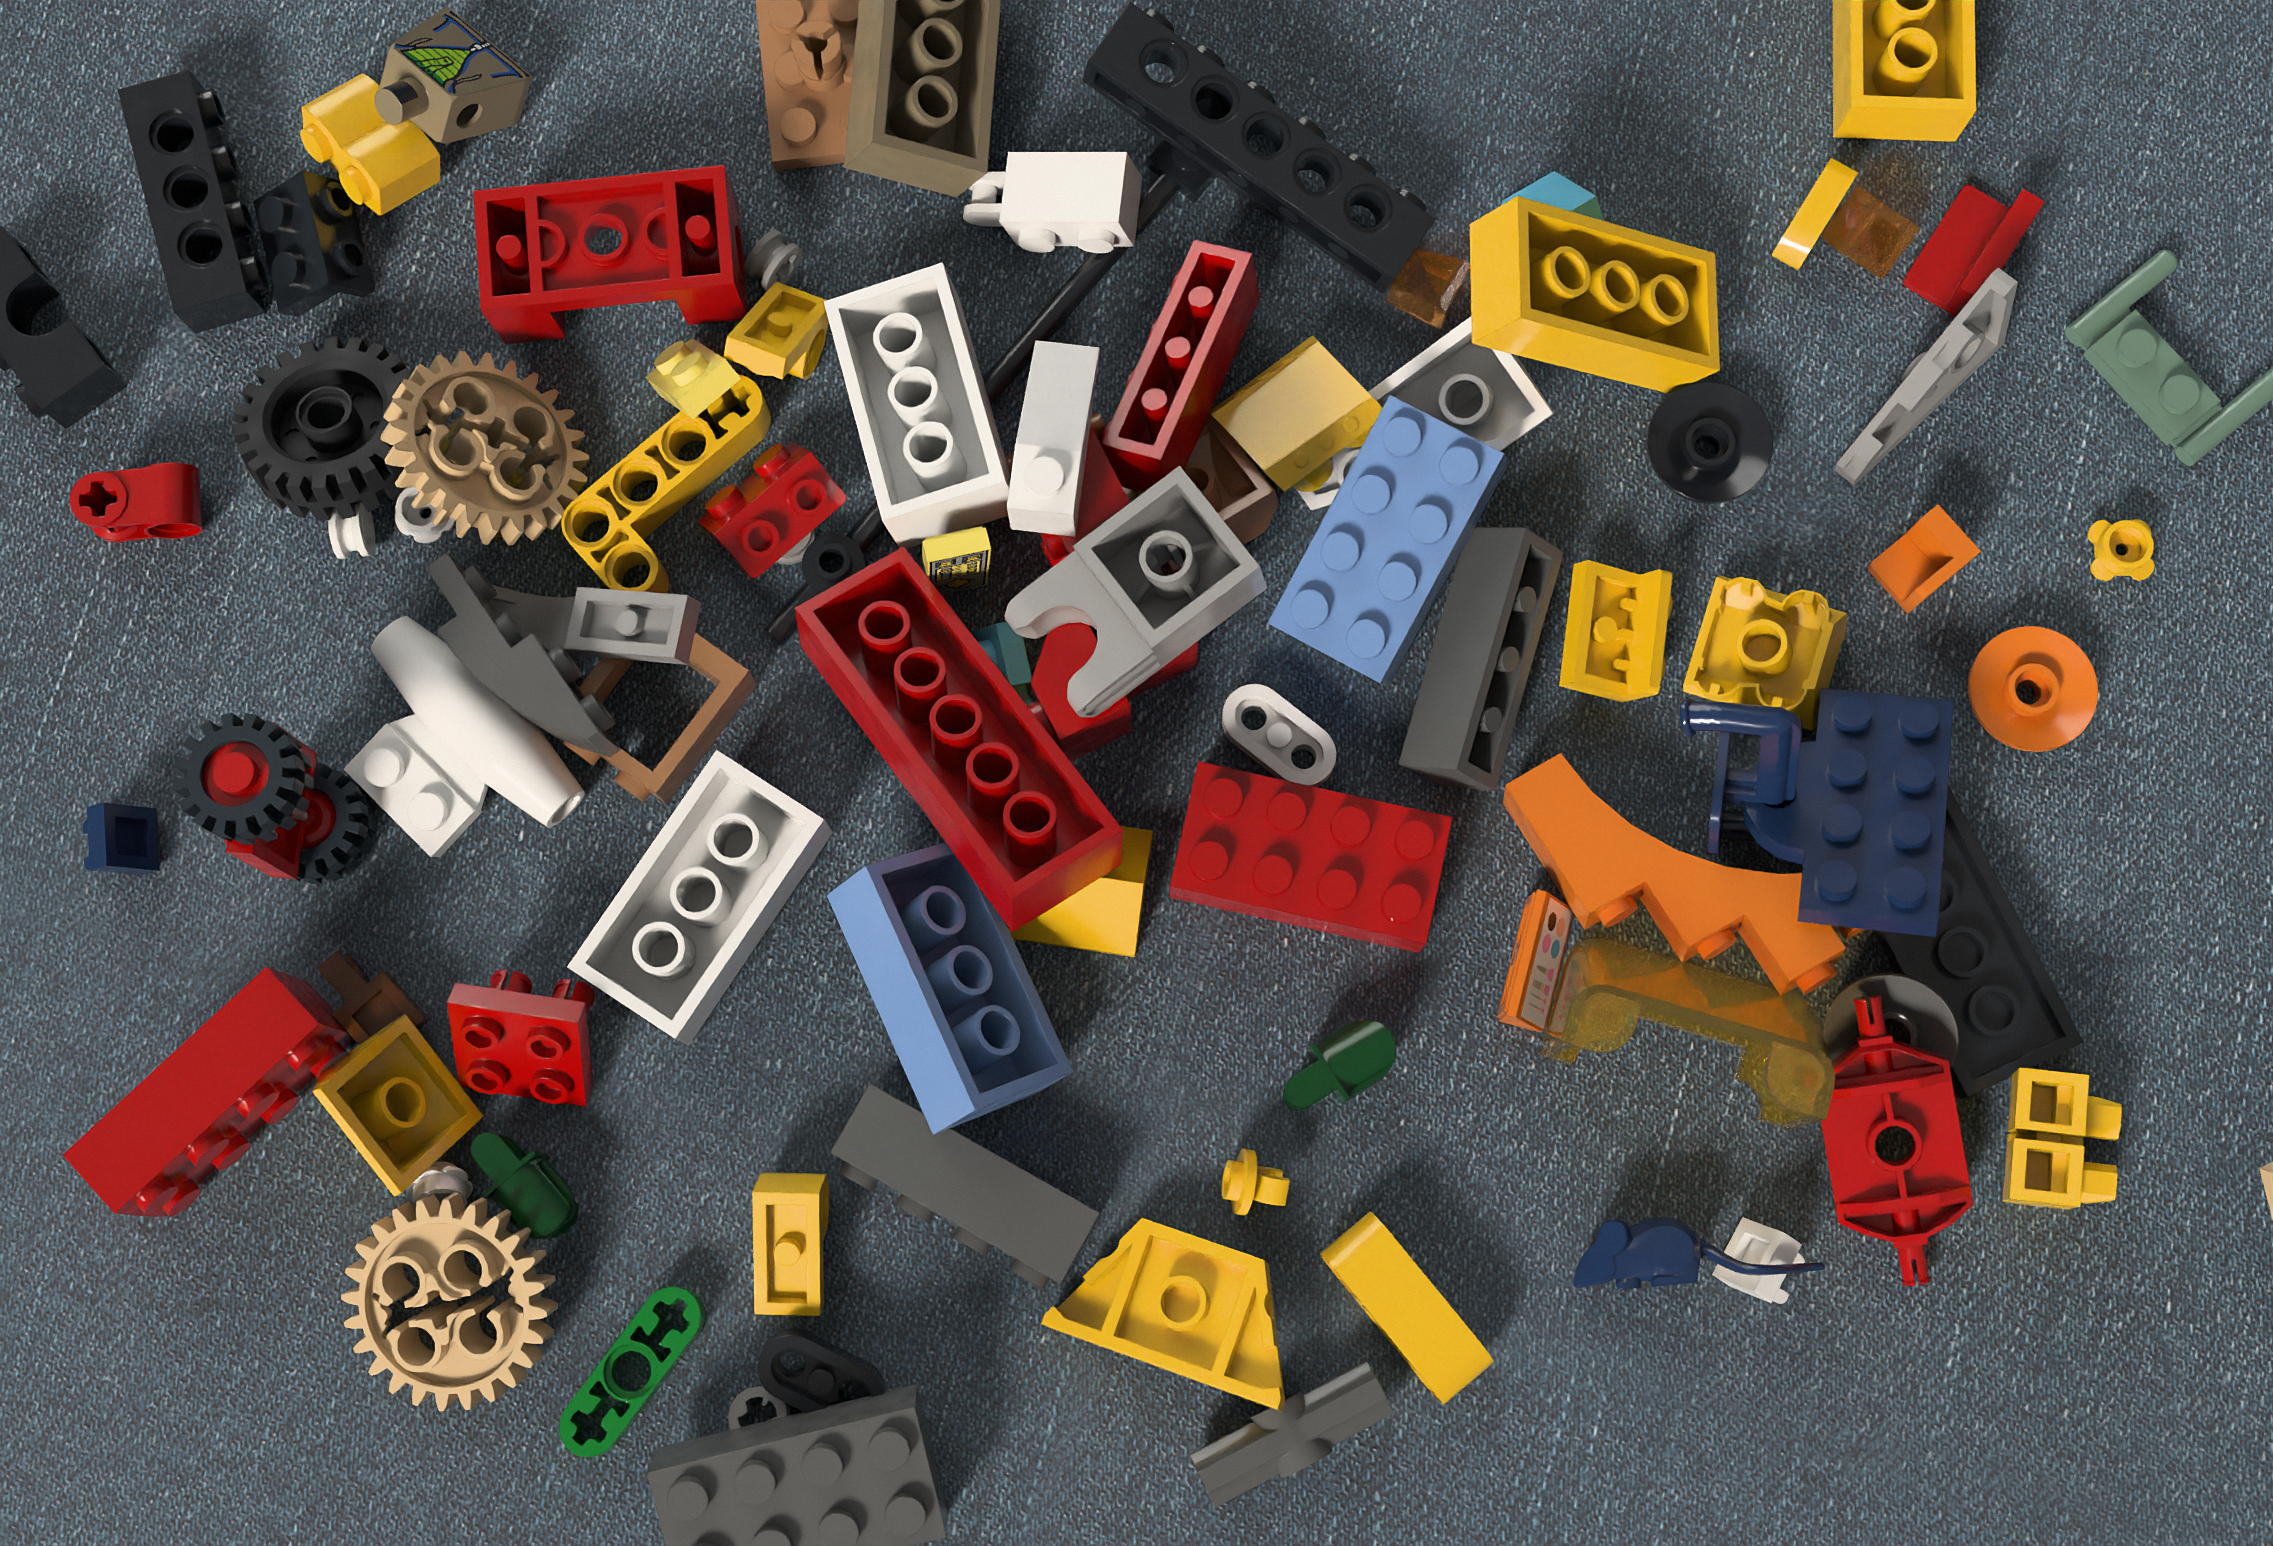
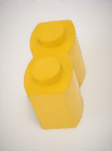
M362 73L302 106L303 129L300 131V136L306 150L318 163L326 162L339 173V179L345 192L355 203L359 205L365 203L372 211L382 216L440 182V154L425 133L411 120L398 125H390L380 117L375 106V94L380 86L369 76Z

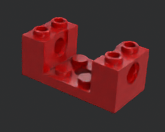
M725 165L473 191L480 307L504 344L566 338L564 311L675 299L687 325L742 320L748 313L746 276L743 270L744 252L740 204ZM603 229L619 231L622 234V240L614 252L607 255H598L589 250L590 241L597 232Z

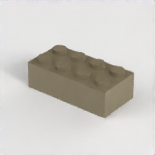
M859 0L844 168L953 197H958L987 174L1001 0Z

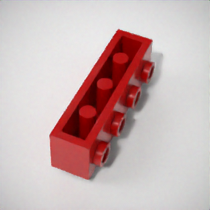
M1198 240L1193 241L1181 269L1178 270L1173 279L1170 294L1160 316L1151 327L1148 342L1139 362L1129 375L1125 392L1113 419L1107 424L1102 436L1101 446L1122 487L1144 493L1178 466L1185 470L1260 300L1252 253Z

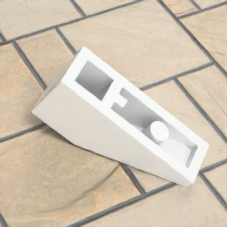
M1035 340L1015 443L1007 502L1010 527L1013 530L1076 537L1100 354L1099 347Z

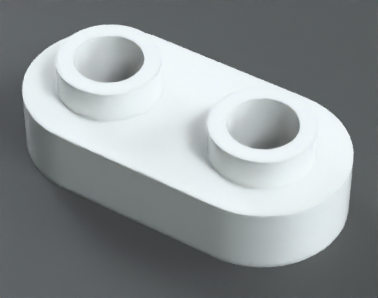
M1248 684L1239 687L1229 695L1223 707L1222 726L1227 738L1235 746L1277 779L1319 787L1330 777L1336 761V748L1332 738L1324 729L1267 686ZM1248 711H1258L1264 716L1266 723L1258 730H1250L1243 725L1241 718ZM1305 749L1313 754L1315 763L1308 769H1300L1292 763L1291 755L1297 750Z

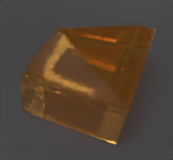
M1857 185L1824 231L1822 239L1837 251L1883 280L1920 230V227Z
M1416 248L1392 283L1386 303L1441 330L1469 280L1471 274L1470 263L1463 259Z

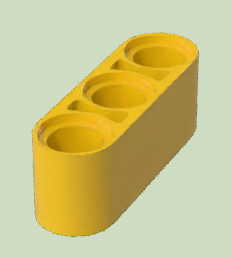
M1368 1212L1320 1253V1256L1442 1405L1446 1404L1494 1363L1491 1355L1390 1231L1372 1212Z

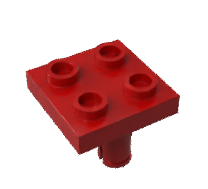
M503 969L497 970L492 975L489 988L455 983L447 1001L458 1082L462 1088L473 1089L484 1094L499 1093L538 1099L548 1104L564 1103L587 1106L593 1089L587 1015L596 996L594 989L589 984L577 980L572 996L567 997L572 986L571 979H563L556 983L553 997L532 995V982L521 972L514 971L508 987H504L508 978V970Z

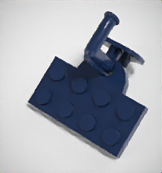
M1821 688L1816 741L1801 742L1802 721L1797 715L1789 712L1787 709L1729 702L1694 701L1691 697H1684L1680 704V723L1683 733L1687 737H1693L1697 731L1720 732L1710 815L1708 854L1718 855L1721 839L1756 841L1757 844L1777 858L1802 864L1803 870L1797 922L1936 937L1939 918L1954 700ZM1732 733L1761 736L1759 761L1750 770L1729 768ZM1742 801L1743 812L1724 811L1725 804L1740 805Z

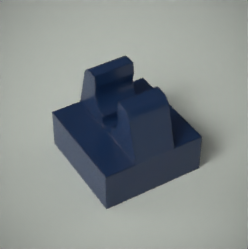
M100 803L87 807V820L83 824V834H88L89 857L84 858L86 869L90 871L137 875L160 871L157 808L113 803Z

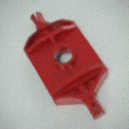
M1868 995L1872 1021L1869 1020L1866 998L1860 996L1853 998L1860 1037L1857 1038L1858 1043L1812 1075L1834 1195L1836 1218L1839 1224L1850 1229L1893 1243L1894 1249H1897L1902 1285L1916 1286L1911 1262L1914 1259L1917 1279L1920 1285L1931 1282L1924 1245H1928L1927 1238L1953 1224L1974 1205L1949 1061L1945 1056L1893 1039L1892 1035L1887 1033L1881 1001L1882 995ZM1890 1126H1900L1907 1129L1913 1137L1912 1150L1905 1158L1898 1161L1885 1160L1875 1150V1140L1878 1134Z

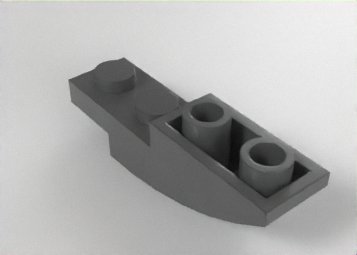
M446 552L426 567L457 614L456 617L436 631L454 655L480 682L526 719L553 736L581 749L607 757H612L620 751V748L608 732V729L616 724L614 719L595 694L591 693L586 697L583 695L575 683V680L583 674L572 657L560 644L550 649L533 633L526 636L508 612L505 611L499 615L489 601L497 595V592L488 578L475 564L465 569Z

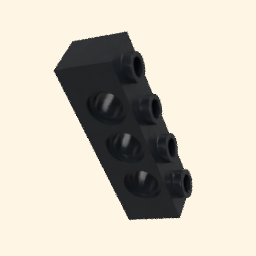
M189 69L118 89L174 313L195 334L265 314L266 310L261 291L268 289V280L260 258L256 253L251 254L246 235L254 233V226L245 202L242 198H236L232 180L239 179L240 173L228 143L222 144L218 126L224 125L226 119L216 92L213 88L205 90ZM193 138L191 144L185 150L175 152L181 142ZM208 192L201 204L189 208L190 202L194 197ZM222 247L221 253L215 260L202 264L204 257L209 251Z

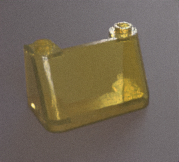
M1593 937L1584 940L1568 953L1562 967L1539 1052L1540 1056L1571 1064L1575 1061L1581 1049L1596 1053H1607L1617 1050L1630 1040L1636 1028L1637 1020L1640 1018L1742 1048L1734 1080L1749 1084L1757 1094L1761 1104L1758 1120L1787 1129L1826 1120L1834 1090L1835 1071L1818 1015L1807 999L1792 992H1787L1780 996L1775 987L1684 961L1682 963L1679 959L1607 938Z

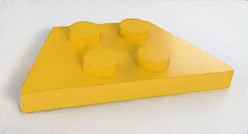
M1141 1218L1119 1240L1118 1248L1110 1256L1101 1258L1083 1276L1085 1281L1058 1308L1052 1306L1044 1314L1041 1324L1048 1328L1280 1412L1283 1411L1285 1395L1269 1264L1263 1259Z

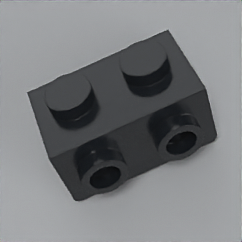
M302 170L253 201L279 313L298 317L339 292L363 298L374 292L368 257L364 249L355 211V202L345 192L340 180Z

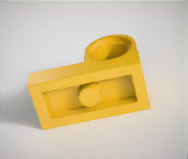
M776 281L729 333L726 339L723 358L742 364L750 371L759 375L783 379L788 373L807 380L814 372L823 351L829 324L824 301L827 300Z
M761 1172L752 1191L754 1314L821 1316L824 1305L823 1241L826 1235L829 1216L828 1175Z

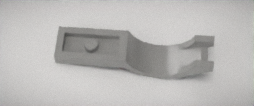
M493 585L497 595L489 601L499 615L505 611L508 612L526 636L533 633L550 649L560 644L573 660L579 659L580 656L683 665H688L701 607V602L689 595L577 587L576 596L563 598L523 593ZM437 632V637L440 638L441 640H443L442 637H441V636L439 635V633Z

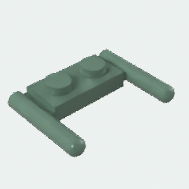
M2161 250L2069 324L2064 332L2073 345L2081 347L2085 351L2083 356L2162 442L2166 446L2171 444L2175 448L2174 451L2178 459L2187 466H2193L2273 399V368L2265 372L2226 406L2221 408L2218 404L2221 400L2137 310L2132 312L2129 309L2130 306L2176 270L2178 266L2177 256L2170 250Z

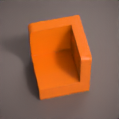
M1937 504L1920 518L1906 534L1869 564L1868 570L1908 614L1964 568L1981 550Z

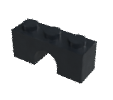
M1 226L0 369L6 372L11 368L22 383L16 386L14 391L35 417L39 419L47 414L67 429L123 390L127 385L95 341L72 320H67L47 334L32 336L31 326L36 313L60 294L27 248Z

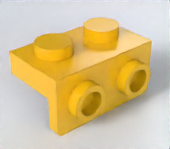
M1585 560L1573 565L1559 686L1618 702L1636 700L1659 693L1660 684L1666 669L1664 648L1667 621L1673 607L1671 596L1673 576L1671 572L1658 569L1644 574H1637L1591 560Z

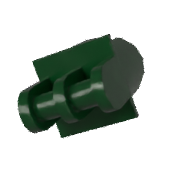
M1366 1019L1364 1021L1351 1022L1318 1043H1313L1308 1048L1307 1053L1314 1063L1294 1075L1287 1082L1283 1090L1285 1104L1294 1111H1303L1331 1093H1334L1343 1106L1349 1100L1379 1082L1390 1071L1396 1057V1043L1392 1033L1382 1023Z
M490 1132L482 1133L473 1140L471 1154L477 1164L494 1183L482 1196L485 1199H492L502 1211L506 1209L511 1211L510 1221L518 1230L529 1227L531 1229L530 1238L552 1239L559 1238L572 1229L577 1222L579 1206L575 1201L571 1188L547 1161L550 1158L547 1153L532 1150L526 1155L512 1138Z

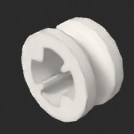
M362 502L355 504V517L342 519L337 510L333 508L331 518L328 520L331 545L339 559H348L352 551H359L363 557L372 556L374 553L375 530L371 511L368 512Z

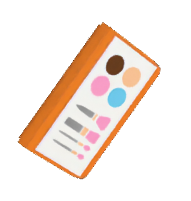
M1537 889L1525 900L1497 1013L1499 1022L1537 1032L1544 1031L1547 1025L1573 918L1571 908L1546 891Z

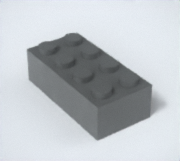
M918 1384L887 1391L883 1395L874 1397L870 1395L830 1405L825 1409L809 1413L801 1412L658 1447L647 1471L665 1546H913L947 1537L948 1507Z

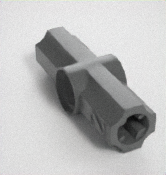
M1365 1361L1329 1378L1325 1383L1306 1393L1303 1390H1299L1286 1396L1282 1412L1269 1407L1261 1409L1249 1417L1251 1422L1189 1455L1215 1507H1218L1224 1503L1231 1502L1249 1490L1255 1489L1256 1486L1277 1475L1280 1478H1284L1312 1465L1329 1455L1333 1451L1331 1446L1394 1413L1378 1379L1368 1362Z

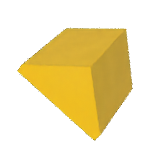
M1121 826L1123 829L1121 865L1016 931L1012 932L1009 928L1013 940L1135 957L1153 830Z
M406 1014L395 1019L323 1070L312 1091L394 1197L403 1193L483 1117V1114Z

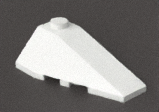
M1471 317L1368 391L1382 407L1389 395H1392L1499 451H1503L1554 414L1517 355L1472 344ZM1362 446L1355 448L1344 447L1332 456V475L1318 490L1312 492L1298 491L1310 510L1331 505Z

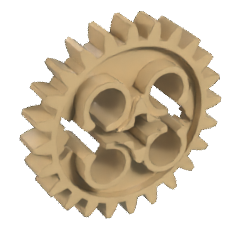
M460 351L452 364L440 354L435 357L429 368L419 364L408 380L403 379L392 396V402L384 413L383 418L389 423L381 434V440L393 445L384 459L385 464L404 467L395 485L400 488L415 486L419 492L411 506L414 509L429 503L434 506L436 510L432 523L436 526L443 523L448 517L456 520V535L459 538H462L470 527L478 528L480 539L485 545L490 543L498 531H500L503 539L509 546L514 545L522 533L532 541L536 540L545 527L551 530L556 528L562 520L564 510L578 497L577 493L587 482L588 477L580 471L588 462L589 455L576 450L584 439L585 434L582 431L566 428V425L575 414L574 411L571 409L556 411L552 404L559 392L554 389L541 394L536 390L539 375L535 372L530 374L525 380L516 377V362L510 360L501 371L495 369L490 353L485 352L476 366L473 365L465 351ZM458 407L466 413L449 436L448 442L451 444L443 456L439 447L450 432L444 424L455 408ZM427 425L432 430L429 436L427 433L420 436H415L422 431V429H424ZM528 442H530L532 451L524 460L525 453H523L522 451L528 445ZM555 459L546 470L540 464L542 460L546 462ZM524 460L522 464L529 471L515 489L506 482H508Z
M455 1192L444 1198L441 1205L435 1194H429L418 1200L416 1207L410 1202L392 1210L393 1219L386 1216L371 1226L375 1237L369 1236L355 1246L357 1252L365 1260H358L345 1269V1273L350 1278L359 1282L360 1285L341 1294V1300L359 1307V1313L346 1320L344 1326L351 1329H363L366 1336L353 1348L354 1352L364 1353L373 1350L377 1358L372 1363L368 1373L373 1376L388 1368L393 1373L389 1392L394 1394L406 1384L412 1385V1404L416 1406L428 1399L433 1393H435L439 1411L448 1409L456 1403L458 1397L465 1410H470L481 1402L483 1395L490 1402L497 1400L507 1392L506 1385L514 1388L528 1377L525 1367H533L544 1357L543 1352L536 1344H542L554 1335L555 1330L539 1319L549 1316L558 1309L557 1302L541 1297V1291L554 1283L556 1279L554 1275L537 1274L534 1268L547 1253L545 1250H535L527 1253L523 1248V1244L528 1239L531 1229L526 1227L512 1235L506 1230L510 1221L511 1211L506 1209L492 1219L487 1218V1199L483 1197L471 1203L466 1210L461 1192ZM465 1250L473 1253L479 1259L482 1266L481 1276L474 1274L467 1267L464 1259ZM404 1263L411 1265L417 1271L420 1278L418 1293L404 1301L405 1308L424 1306L439 1295L445 1301L470 1296L481 1288L488 1287L506 1275L512 1268L514 1273L509 1279L511 1284L509 1285L508 1292L513 1297H510L491 1310L486 1316L496 1328L497 1340L488 1337L482 1331L479 1324L481 1311L495 1302L494 1295L475 1297L460 1308L456 1302L429 1307L417 1316H412L388 1333L387 1329L391 1324L389 1319L392 1316V1310L388 1306L408 1294L414 1288L404 1274ZM419 1327L426 1330L432 1336L435 1342V1351L428 1349L421 1342Z

